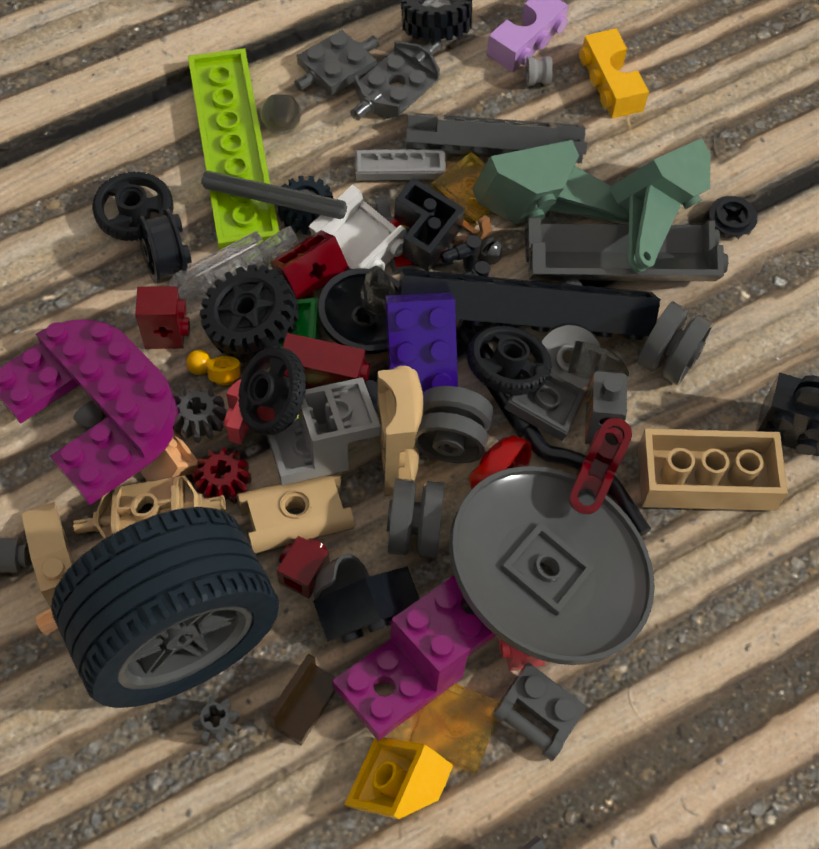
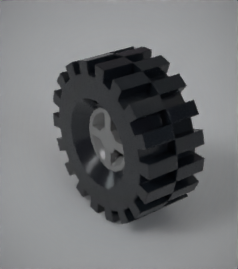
M401 0L402 29L405 31V34L408 36L412 35L414 39L421 37L423 41L429 42L430 39H435V42H441V39L446 38L449 41L453 40V36L457 38L462 37L463 33L467 34L470 28H472V0Z

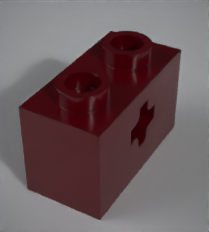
M322 230L270 261L272 268L285 278L296 300L311 297L316 289L328 283L336 275L349 269L336 237Z
M137 287L135 316L144 348L184 349V336H190V319L186 317V300L180 299L178 287Z

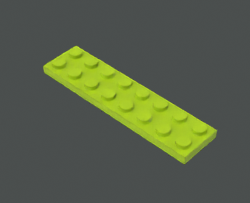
M245 48L189 55L188 61L206 171L270 184ZM210 190L219 251L281 242L274 204Z

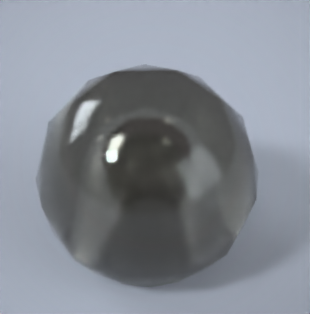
M283 94L268 96L263 102L260 111L261 121L266 129L273 134L279 135L293 132L299 125L302 115L297 101L292 96Z

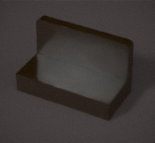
M310 654L306 656L268 714L270 727L301 746L336 693L332 687V680L336 677L316 666L314 656Z

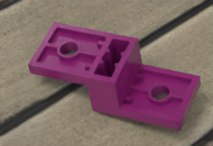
M454 575L393 617L390 640L332 680V687L378 741L460 681L464 675L467 657L496 637L476 614H468L463 611L461 606L467 602L459 589ZM380 683H388L394 688V692L389 696H380L374 691V687Z

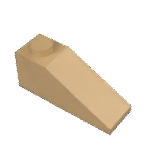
M55 502L21 513L30 557L39 588L50 607L56 585L65 572L74 564Z

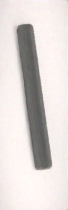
M205 171L201 179L205 189L337 219H343L347 212V205L343 200L213 171Z

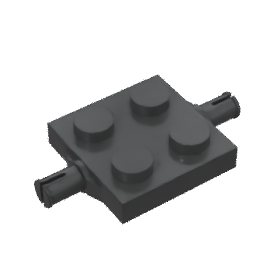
M340 30L298 54L297 63L307 74L294 81L296 88L302 91L310 85L316 84L333 95L354 83L355 75L359 76L360 79L377 65V60L368 52L379 46L378 39L372 35L360 43L353 40L343 30Z

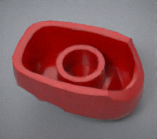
M514 435L502 438L499 442L495 443L488 452H485L479 466L469 474L468 482L471 490L479 482L499 471L529 466L531 461V443Z

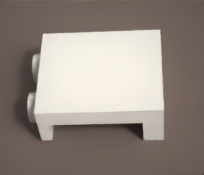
M352 184L338 198V200L346 202L347 212L345 217L337 219L320 215L309 225L311 234L314 235L322 230L334 235L349 266L348 270L366 268L383 272L386 264L394 256L398 257L403 253V241L407 234L406 229L402 225L396 228L363 200L361 191Z

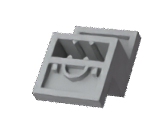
M363 377L306 389L304 403L298 415L299 419L294 420L283 432L267 435L282 485L349 470L348 443L381 436V424Z

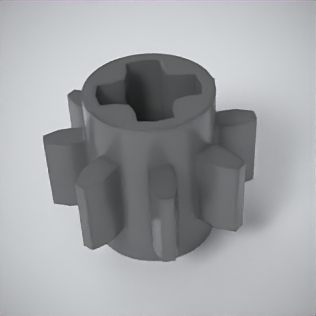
M211 696L209 697V704L203 708L201 706L195 707L200 720L194 721L192 726L196 731L204 729L201 736L203 743H207L212 738L216 739L221 746L223 745V738L228 734L236 736V729L232 726L231 722L239 720L240 717L238 711L228 713L231 705L229 699H225L221 704L215 702ZM215 715L220 717V725L217 727L212 725V717Z

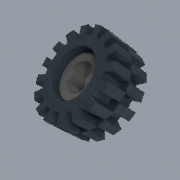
M304 175L298 176V182H295L294 178L289 180V186L285 183L281 186L333 198L328 184L324 186V182L321 179L314 182V176H309L308 180H304ZM278 205L281 222H284V226L287 229L292 226V232L298 233V230L302 229V235H308L309 225L320 216L319 214Z

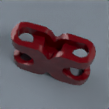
M610 418L606 420L595 433L586 451L569 494L570 506L580 514L590 515L601 507L613 481L614 474L625 455L632 439V429L623 419ZM605 435L614 437L616 445L607 443ZM584 488L594 492L595 501L589 506L583 505L578 499V492Z

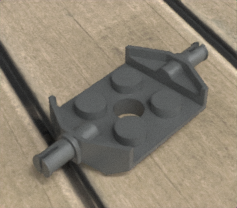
M432 39L426 46L396 40L394 42V51L360 80L359 76H354L355 90L361 102L350 111L351 116L354 119L356 117L358 121L368 111L370 113L375 112L385 118L401 115L439 81L440 69L433 54L443 47L442 41L435 42V39ZM398 82L404 86L392 87L390 84Z

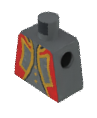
M602 371L593 372L586 389L585 444L591 443L595 433L602 426L599 422L601 419L619 418L624 421L626 420V374ZM605 435L606 442L615 446V438L611 435Z

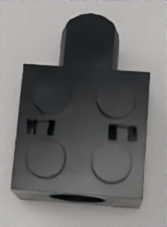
M779 372L762 403L756 431L780 432L783 446L796 449L801 454L819 456V376L807 375L801 379Z

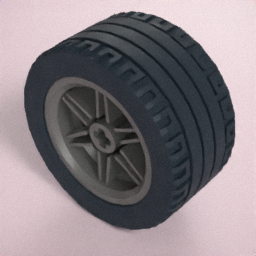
M192 507L164 512L131 524L88 550L65 572L56 585L51 602V611L89 696L104 706L127 708L155 703L178 695L204 683L239 661L258 645L271 630L278 615L279 598L237 521L231 515L218 509Z

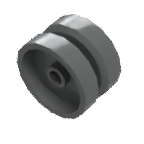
M672 301L651 331L637 363L652 372L658 369L666 357H668L663 368V378L678 386L702 353L706 344L705 341L713 327V322L698 315L692 318L686 328L682 330L688 317L687 308Z
M437 386L426 390L423 393V415L415 438V446L425 455L443 462L459 464L480 460L486 452L488 442L487 431L491 427L493 406L487 398L462 387Z
M395 478L393 500L389 502L387 531L389 532L388 554L406 555L410 551L411 534L418 535L417 553L419 557L437 559L445 483L427 481L423 485L421 502H415L416 484L414 480Z

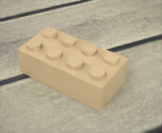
M645 429L638 444L642 507L777 511L788 494L780 432Z

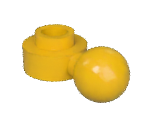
M198 349L190 352L186 358V367L192 374L204 375L208 372L209 380L221 386L234 383L241 375L240 361L232 356H219L211 359L206 351Z

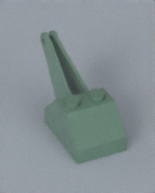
M702 138L652 160L609 187L617 204L629 211L628 263L633 271L641 273L646 268H650L655 264L676 215L679 214L680 206L683 205L687 209L702 200L699 195L710 189L711 154Z
M572 140L491 156L472 187L479 205L516 225L526 223L529 218H541L542 221L548 211L629 225V211L617 204L609 189L611 186L575 166L579 154Z

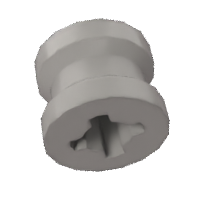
M544 56L542 59L537 60L534 57L526 58L525 77L527 86H534L536 83H542L544 86L551 85V56Z

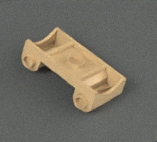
M398 366L391 370L378 371L377 417L381 424V436H377V442L380 444L383 464L384 496L393 495L395 478L412 479L415 481L418 470L419 449L415 446V438L423 415V392L418 372L409 366Z

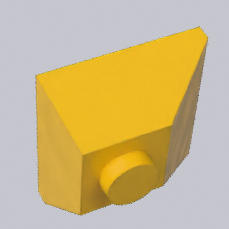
M385 737L378 741L374 738L344 805L352 809L395 819L403 818L439 800L453 765L426 744Z

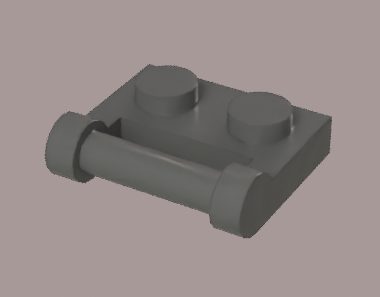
M528 662L523 666L491 716L499 722L504 720L543 750L542 755L553 761L563 748L564 742L587 706ZM515 702L552 729L554 731L552 737L550 738L512 709Z

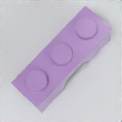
M528 0L524 5L522 25L524 26L515 25L509 20L504 21L489 35L487 56L512 73L521 65H526L527 57H532L537 50L545 48L549 40L556 33L560 34L565 29L568 23L566 17L569 5L561 0Z

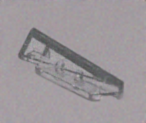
M291 226L284 228L264 242L258 232L255 231L190 265L186 271L181 270L175 273L168 283L170 286L178 287L180 299L186 300V315L203 309L201 305L203 298L209 299L206 294L209 287L216 289L214 282L218 278L224 282L226 280L225 273L230 271L232 275H236V268L243 267L247 272L248 265H255L258 270L261 265L267 266L271 270L273 268L270 261L298 245L299 242Z

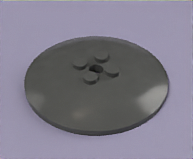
M522 466L502 470L488 476L469 492L457 510L452 523L449 547L451 564L457 584L466 602L481 622L497 637L531 657L556 664L583 665L599 662L617 654L641 632L648 620L654 600L655 585L652 562L645 543L635 525L625 512L607 495L596 512L590 515L576 512L569 503V494L576 480L574 475L560 470L537 466ZM586 488L578 492L579 502L587 506L593 504L595 501L594 492ZM540 563L550 566L554 576L546 575L541 570Z

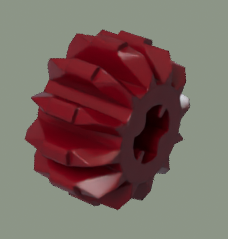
M222 447L220 454L215 455L209 449L207 453L208 460L198 458V469L193 470L192 476L194 481H196L194 485L197 493L203 494L204 499L224 495L225 499H229L235 504L237 502L236 494L247 492L246 485L252 481L251 473L248 472L249 463L246 459L240 460V453L237 450L228 455L227 449Z

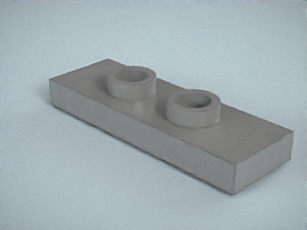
M443 149L355 150L356 180H411L413 177L417 180H446L445 150Z

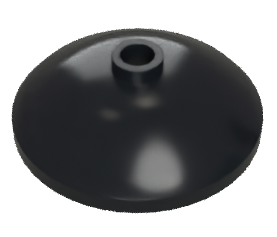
M366 268L351 269L336 275L324 286L319 297L318 317L322 328L337 344L364 349L365 354L386 352L385 296L398 295L399 281L384 272ZM363 320L366 321L368 324H363L359 321Z

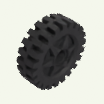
M248 265L246 272L243 267L236 268V275H232L230 271L224 274L226 277L224 282L218 278L214 282L216 289L209 287L206 292L209 299L203 298L201 303L203 307L200 310L201 324L211 342L222 354L225 353L226 356H235L238 360L245 361L247 355L251 360L258 352L272 346L281 347L278 341H285L288 331L294 332L296 329L294 321L299 319L297 311L299 306L296 297L285 278L274 269L269 270L267 266L261 265L258 270L255 265Z

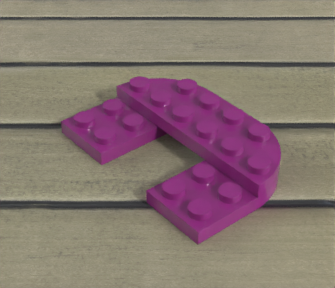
M87 319L71 320L62 323L55 322L36 333L39 340L38 344L0 367V401L21 424L77 386H80L105 413L107 418L50 455L57 468L86 502L91 505L145 468L166 449L174 436L172 428L175 418H178V408L169 383L163 373L119 329L105 322Z

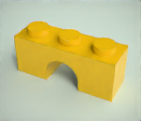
M617 28L585 35L583 47L579 51L580 61L583 66L586 65L590 73L591 84L597 88L603 108H607L612 119L643 112L649 94L638 70L627 73L617 71L623 68L627 48Z

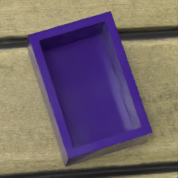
M452 293L385 296L388 370L398 366H409L416 370L423 393L437 386L458 387L455 298Z

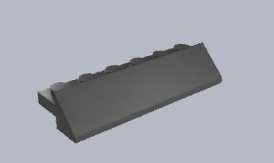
M409 112L406 149H443L445 154L491 157L572 140L579 154L576 163H582L583 155H586L587 142L585 141L586 127L577 124Z

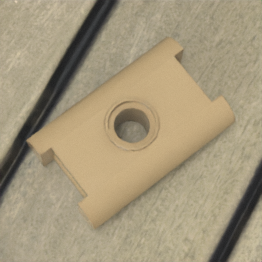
M340 473L287 485L279 483L237 494L241 515L249 514L254 532L249 533V542L255 554L285 547L288 544L293 545L298 536L308 540L309 538L316 539L354 529L351 507L343 509L338 493L341 489ZM292 508L303 510L302 513L297 515L290 514L288 511Z

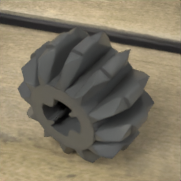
M198 384L194 392L184 388V397L174 396L178 408V418H175L173 429L176 432L180 431L182 438L187 440L194 435L195 441L199 444L201 436L206 435L207 438L212 440L214 437L213 431L222 432L224 428L223 421L227 411L224 408L223 398L216 396L212 387L203 392L202 387Z

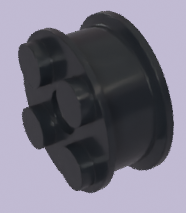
M169 209L163 210V215L147 219L142 215H138L137 229L140 245L153 282L159 284L160 278L176 274L181 278L186 277L187 264L191 263L192 260L188 245L182 244L180 233L183 232L179 215H172Z

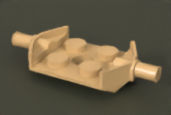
M185 475L119 486L101 497L97 512H93V518L74 520L73 528L76 535L96 531L100 532L105 539L131 524L176 509L206 507L226 510V501L224 495L204 499L202 494H197ZM148 503L154 504L150 511L138 513L143 505Z

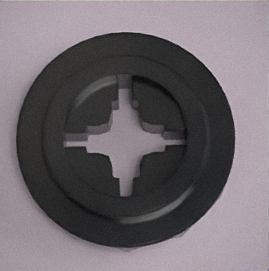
M737 196L718 198L712 203L708 212L709 221H715V229L723 232L725 238L733 235L739 239L744 234L750 235L758 219L757 212L752 204ZM739 214L737 221H726L727 216L733 217Z

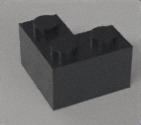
M414 177L395 199L394 219L410 228L404 237L402 256L425 271H429L439 259L440 254L446 250L462 229L465 208Z
M408 566L363 578L315 599L313 603L327 642L342 637L343 643H347L363 637L362 629L368 627L371 633L390 626L393 617L420 598Z

